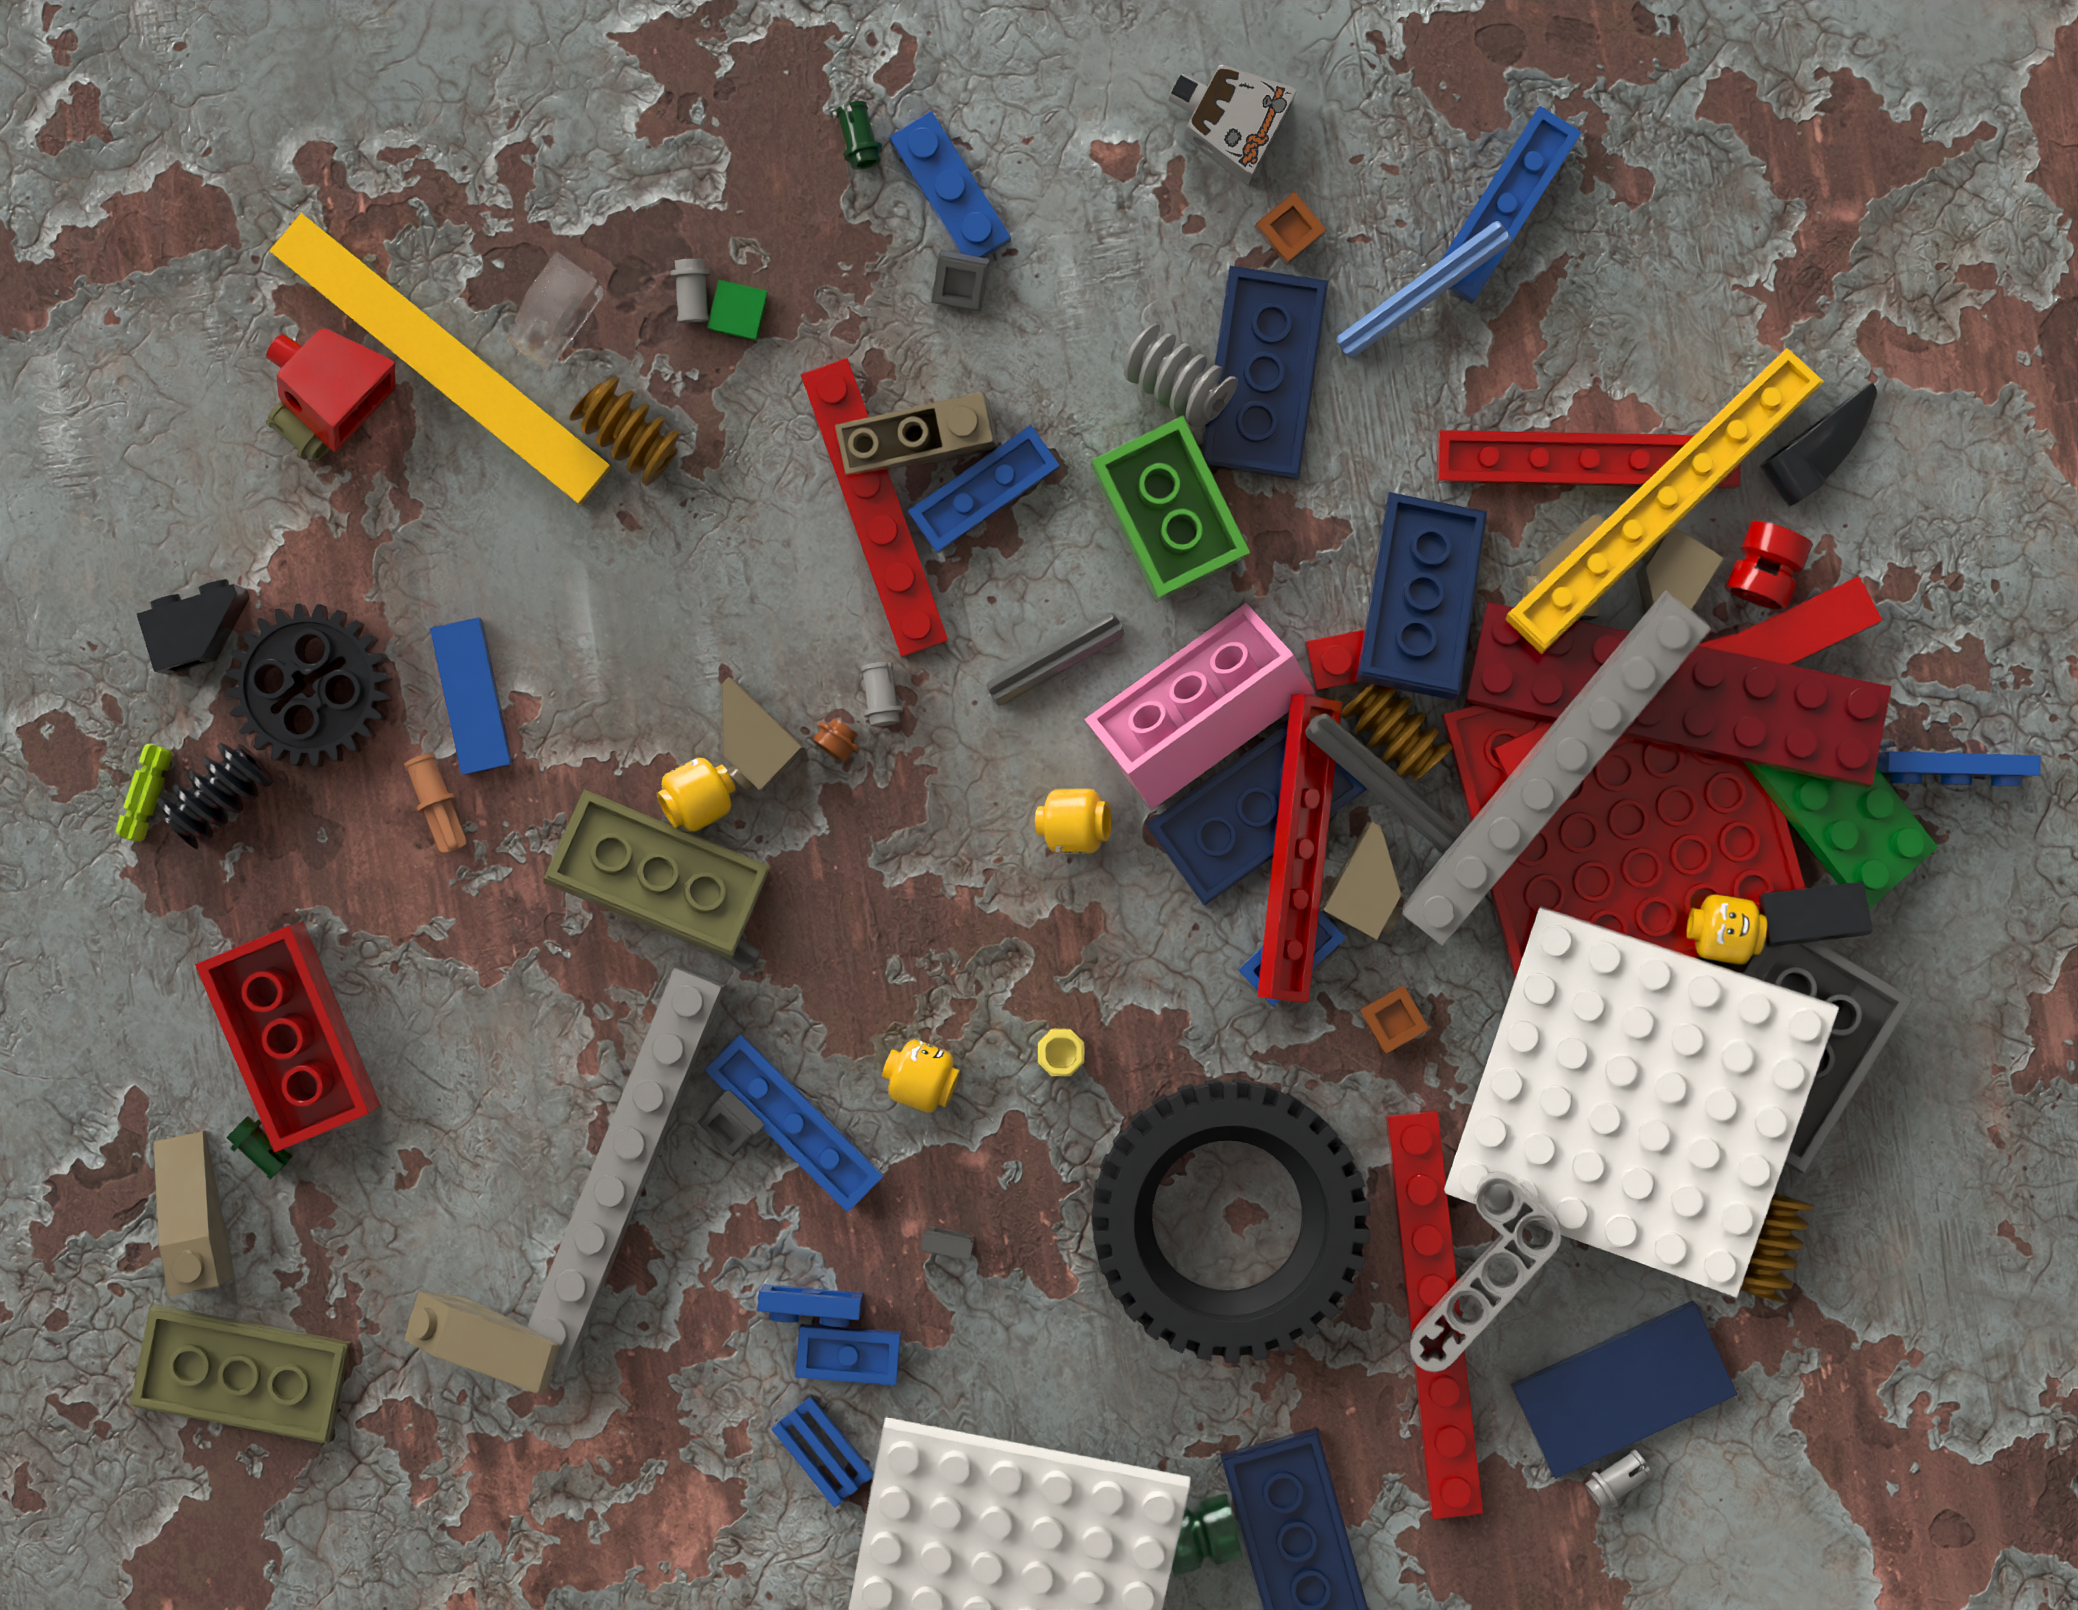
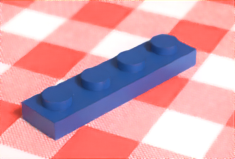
M1539 106L1442 259L1496 221L1502 223L1513 241L1582 132L1542 106ZM1509 246L1453 285L1449 290L1472 304Z
M740 1034L704 1070L725 1092L729 1089L765 1124L762 1128L847 1213L884 1176L743 1034Z

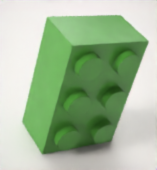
M1183 416L1091 460L1090 469L1156 603L1245 560L1250 554Z

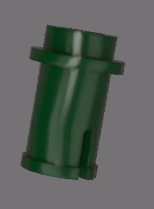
M865 101L849 102L852 111H848L845 104L836 109L847 147L843 155L845 161L851 163L852 169H867L881 161L879 154H881L883 149L881 143L875 141L867 111V103Z
M247 1116L227 1136V1139L233 1144L230 1149L233 1152L239 1149L271 1180L292 1159L293 1155L285 1149L274 1153L266 1132L260 1127L262 1124L261 1120L258 1119L254 1122Z

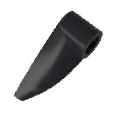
M1873 382L1845 400L1759 466L1789 507L1803 500L1822 486L1855 446L1868 422L1877 396V389Z

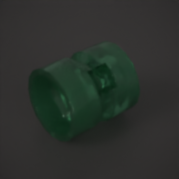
M1226 1493L1199 1500L1196 1512H1191L1185 1506L1172 1563L1174 1576L1196 1571V1569L1201 1568L1203 1559L1207 1557L1216 1566L1243 1559Z

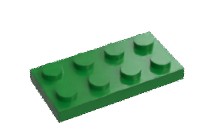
M1744 762L1837 884L1864 882L1869 909L1938 848L1877 767L1873 785L1869 788Z

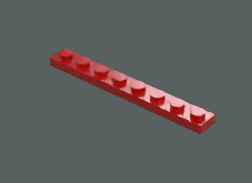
M1436 1110L1386 1115L1410 1339H1412V1334L1417 1324L1457 1282L1448 1198L1444 1190L1446 1180L1438 1111ZM1458 1298L1453 1306L1455 1312L1461 1317ZM1441 1315L1439 1318L1445 1320V1327L1437 1338L1432 1340L1426 1335L1424 1336V1351L1428 1354L1434 1349L1438 1350L1441 1354L1444 1352L1442 1349L1443 1340L1452 1329L1444 1315ZM1455 1330L1457 1336L1460 1337L1462 1333ZM1465 1350L1450 1366L1437 1372L1426 1371L1413 1360L1430 1515L1432 1519L1483 1514Z

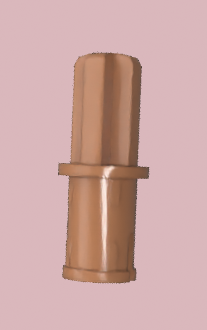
M423 754L405 762L404 766L408 770L420 802L416 807L417 812L424 813L438 851L441 854H448L466 846L467 839L452 803L456 796L454 793H448L436 763L435 754Z

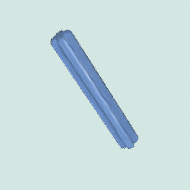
M1499 221L1490 224L1337 337L1340 348L1349 358L1356 357L1509 246L1512 242L1510 234Z

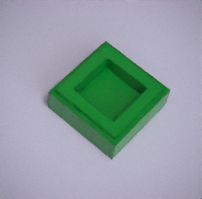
M718 280L707 329L710 332L758 342L769 295L768 291Z

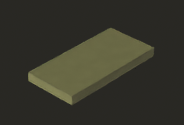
M584 789L545 874L543 883L732 960L768 875L770 866Z
M154 1304L149 1307L130 1406L328 1444L332 1441L351 1342Z

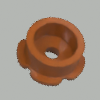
M834 718L829 725L824 722L817 724L819 731L812 741L823 751L843 763L847 761L852 752H859V747L853 743L858 735L851 728Z

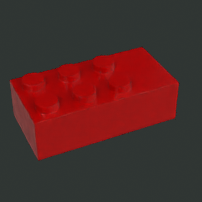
M304 921L289 925L195 964L274 1153L365 1116L381 1106Z

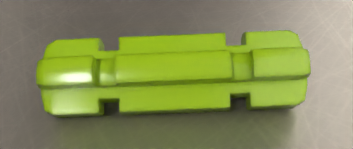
M146 744L143 747L139 763L142 764L141 770H135L123 808L127 809L126 814H120L115 829L118 836L135 842L145 839L150 824L146 822L147 816L153 815L157 804L156 799L160 795L165 780L164 777H161L164 770L168 771L173 757L172 751L155 744Z

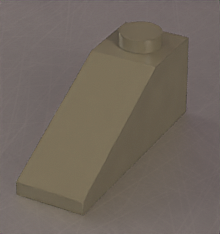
M206 1131L154 1141L158 1243L169 1297L217 1287L234 1279L235 1273Z
M422 1291L418 1292L404 1338L405 1341L434 1357L537 1394L546 1393L560 1348V1344L466 1296Z

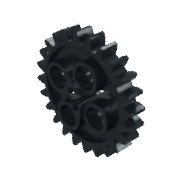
M296 604L294 618H291L285 610L280 608L275 609L277 622L275 625L259 618L257 623L262 634L257 637L244 632L242 637L250 648L247 652L232 650L231 652L237 660L242 662L241 668L226 670L225 673L227 676L238 680V687L225 691V696L240 699L241 703L229 712L230 716L237 718L246 717L248 719L240 729V734L249 736L258 733L259 735L253 746L256 750L263 751L273 744L271 759L282 761L290 751L291 765L300 767L303 765L307 754L312 766L323 767L325 752L334 762L343 761L342 746H345L352 752L359 753L361 747L356 737L361 734L369 738H375L376 734L368 723L371 719L385 721L387 718L381 711L376 709L377 703L392 701L391 695L380 691V684L393 680V675L378 672L377 669L378 666L388 660V656L382 653L371 654L370 652L379 639L373 635L360 639L359 636L365 624L355 620L345 627L347 613L337 610L328 620L327 606L321 604L316 605L312 617H310L305 605ZM320 637L325 645V653L320 661L310 664L305 657L306 645L310 640ZM339 658H345L346 663L344 666L321 677L334 666ZM279 667L284 674V683L279 691L271 694L265 687L264 679L270 669ZM305 676L319 678L312 685L316 692L314 695L298 694L306 687V683L303 680ZM348 677L355 686V693L348 703L341 705L334 696V689L341 679ZM297 694L281 709V712L278 714L273 712V707L276 704ZM308 707L314 716V723L308 732L300 734L294 727V717L300 709Z

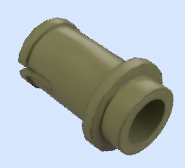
M282 402L277 404L269 413V419L266 420V424L298 449L297 455L301 459L309 458L312 462H316L328 452L329 448Z

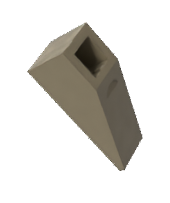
M983 392L835 425L846 475L951 460L995 450L999 447L990 402Z

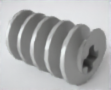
M1160 324L1149 326L1137 337L1129 349L1124 363L1125 378L1130 383H1139L1141 390L1146 394H1155L1157 402L1161 405H1170V409L1177 416L1186 415V420L1192 427L1206 425L1216 418L1229 403L1237 389L1238 379L1230 376L1219 384L1223 373L1219 365H1214L1206 373H1203L1207 363L1206 356L1198 354L1190 362H1187L1192 351L1189 344L1183 343L1173 352L1176 336L1173 333H1166L1157 340Z

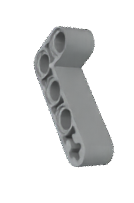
M1493 1172L1487 1174L1477 1185L1475 1197L1478 1212L1501 1234L1417 1324L1413 1331L1410 1346L1412 1359L1419 1367L1426 1371L1437 1372L1450 1366L1555 1253L1560 1245L1561 1230L1556 1216L1521 1183L1507 1173ZM1498 1184L1509 1188L1514 1196L1511 1205L1503 1210H1495L1489 1207L1484 1200V1193L1489 1187ZM1533 1220H1542L1552 1228V1236L1544 1244H1531L1526 1241L1522 1234L1525 1225ZM1503 1257L1513 1261L1518 1269L1515 1277L1507 1282H1499L1493 1279L1488 1272V1266L1493 1260ZM1461 1296H1474L1482 1303L1483 1310L1476 1318L1464 1319L1455 1312L1453 1306L1455 1301ZM1441 1315H1444L1452 1327L1443 1340L1442 1349L1444 1352L1441 1354L1438 1350L1434 1349L1428 1354L1424 1351V1336L1426 1335L1432 1340L1437 1338L1445 1327V1320L1439 1318ZM1455 1330L1462 1333L1460 1337L1457 1336Z

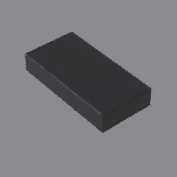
M1864 882L1763 893L1759 897L1761 914L1765 915L1767 919V947L1870 935L1873 931Z

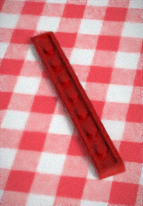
M1858 576L1708 648L1793 665L1872 628L1883 620L1861 578ZM1551 721L1494 748L1493 753L1506 778L1512 774L1555 721ZM1620 736L1607 752L1635 739Z

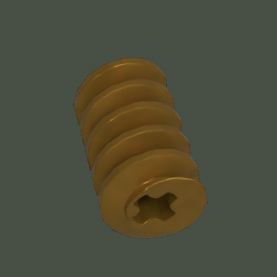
M615 376L605 383L597 384L573 409L569 420L576 421L583 418L581 430L585 434H592L599 430L596 443L603 448L614 443L611 452L612 458L621 461L629 457L626 467L627 471L631 474H636L645 469L642 484L648 486L667 469L677 455L678 449L675 445L681 432L676 429L662 436L660 431L665 418L660 416L650 423L646 422L645 418L650 405L644 403L634 410L630 408L635 392L631 389L619 397L614 394L620 381Z
M1370 684L1345 706L1341 717L1346 719L1359 714L1361 718L1354 732L1360 734L1372 729L1374 733L1367 745L1368 748L1371 750L1385 744L1387 749L1381 761L1387 764L1399 760L1401 763L1395 773L1401 778L1412 775L1414 779L1411 783H1413L1438 763L1451 750L1452 745L1449 742H1445L1433 747L1432 744L1439 730L1436 727L1423 731L1419 730L1426 716L1423 712L1406 716V712L1412 703L1410 697L1406 696L1393 701L1392 698L1397 689Z
M1773 1194L1740 1290L1769 1300L1788 1303L1785 1298L1775 1291L1791 1289L1793 1286L1792 1280L1782 1274L1781 1270H1791L1798 1267L1799 1263L1788 1255L1786 1251L1801 1250L1804 1243L1791 1234V1232L1808 1229L1809 1223L1797 1215V1211L1813 1210L1814 1205L1784 1195Z

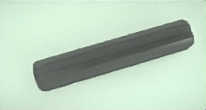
M1113 613L1107 614L990 680L987 683V689L998 706L1004 705L1121 639L1124 635L1123 627Z

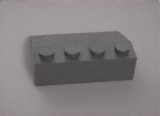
M1765 938L1761 953L1754 955L1744 971V975L1836 1005L1839 1008L1784 1163L1799 1173H1805L1913 1001V998L1818 941L1767 947Z

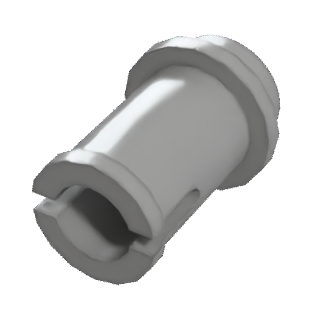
M704 259L676 260L675 270L670 271V276L676 278L677 322L699 323L709 321V315L707 314L706 277L710 276L711 273L710 269H705Z
M876 662L861 666L868 709L863 711L865 718H869L871 727L888 726L900 722L899 714L903 712V706L897 705L892 670L893 662Z
M1635 1449L1602 1473L1598 1474L1594 1471L1590 1474L1591 1480L1585 1483V1487L1600 1509L1603 1510L1609 1505L1615 1508L1618 1506L1617 1500L1644 1481L1653 1478L1650 1468L1642 1465L1645 1463V1460Z

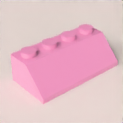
M1245 603L1084 720L1149 808L1153 810L1289 712L1291 694L1312 695L1315 691L1294 654L1253 609Z

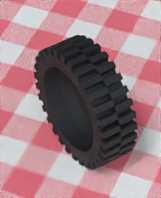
M1219 1079L1204 1081L1205 1084L1197 1086L1188 1084L1177 1088L1178 1092L1166 1097L1163 1094L1153 1100L1151 1107L1144 1112L1140 1110L1130 1119L1132 1123L1124 1132L1120 1130L1113 1140L1114 1145L1111 1151L1104 1156L1100 1166L1099 1178L1095 1181L1092 1208L1094 1244L1102 1274L1105 1275L1108 1287L1116 1300L1119 1299L1124 1307V1312L1134 1323L1139 1321L1144 1326L1145 1333L1156 1341L1161 1337L1168 1341L1171 1349L1182 1354L1185 1349L1195 1352L1197 1359L1211 1361L1212 1355L1223 1356L1226 1363H1240V1356L1252 1354L1254 1361L1269 1358L1268 1350L1280 1347L1282 1353L1295 1348L1293 1340L1305 1334L1308 1340L1320 1332L1316 1325L1325 1316L1332 1321L1339 1313L1340 1309L1336 1304L1343 1295L1347 1298L1351 1296L1356 1287L1352 1278L1355 1271L1362 1273L1366 1261L1362 1254L1363 1244H1369L1370 1229L1366 1226V1216L1370 1215L1369 1201L1364 1197L1362 1187H1365L1361 1173L1354 1165L1353 1160L1355 1159L1348 1147L1343 1144L1333 1128L1311 1108L1293 1096L1279 1092L1274 1087L1261 1083L1256 1085L1249 1083L1247 1080L1232 1079V1082H1220ZM1217 1141L1248 1143L1274 1156L1293 1178L1300 1196L1302 1208L1300 1234L1287 1261L1267 1279L1255 1285L1236 1290L1207 1288L1181 1275L1162 1254L1153 1229L1152 1213L1154 1198L1166 1172L1180 1157L1189 1151Z

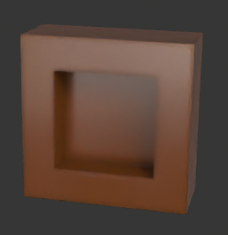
M1295 191L1255 225V229L1286 266L1326 232V228Z
M1404 985L1396 987L1358 1009L1384 1054L1391 1052L1429 1030Z

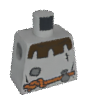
M1219 65L1208 86L1182 73L1168 101L1193 113L1186 127L1185 138L1238 180L1249 186L1287 115L1297 90L1291 86L1227 65Z

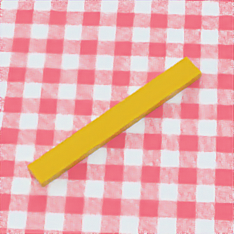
M300 213L269 250L580 506L611 470L612 466L304 214Z
M1786 348L1507 614L1505 619L1543 654L1821 387L1824 381Z

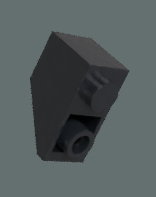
M227 579L217 580L199 586V595L186 599H181L180 594L164 596L150 602L152 609L137 613L154 672L171 675L216 661L249 600L247 589L235 584L229 585Z

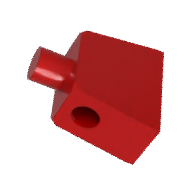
M319 329L303 346L287 335L280 334L273 340L267 350L266 358L281 368L276 376L279 399L335 453L396 389L394 361L329 329Z

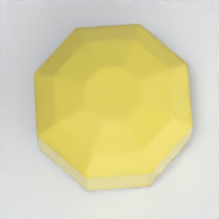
M1050 1029L1038 1042V1063L1051 1076H1072L1084 1063V1042L1071 1029Z

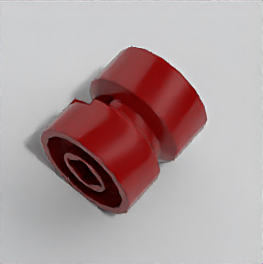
M1762 521L1750 522L1740 547L1745 557L1734 562L1725 589L1731 594L1753 604L1773 610L1786 611L1797 586V582L1792 577L1793 573L1804 569L1813 546L1812 541L1797 532L1772 523ZM1759 564L1778 571L1777 576L1758 570L1756 567Z

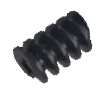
M223 743L218 744L217 747L223 760L219 763L205 756L202 759L208 771V774L205 776L190 769L187 772L193 785L190 790L174 783L172 789L178 799L175 803L161 796L156 799L166 822L187 844L197 850L199 845L196 837L202 840H209L213 837L214 833L211 824L223 827L228 823L229 818L226 810L235 814L243 810L244 804L240 796L254 800L259 794L256 783L265 787L273 784V779L264 765L241 744H238L236 749Z

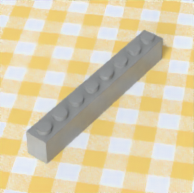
M1665 590L1403 903L1402 914L1443 946L1708 633L1711 627L1707 622Z
M683 966L673 969L527 1325V1328L560 1344L555 1362L564 1366L576 1356L727 987V984Z

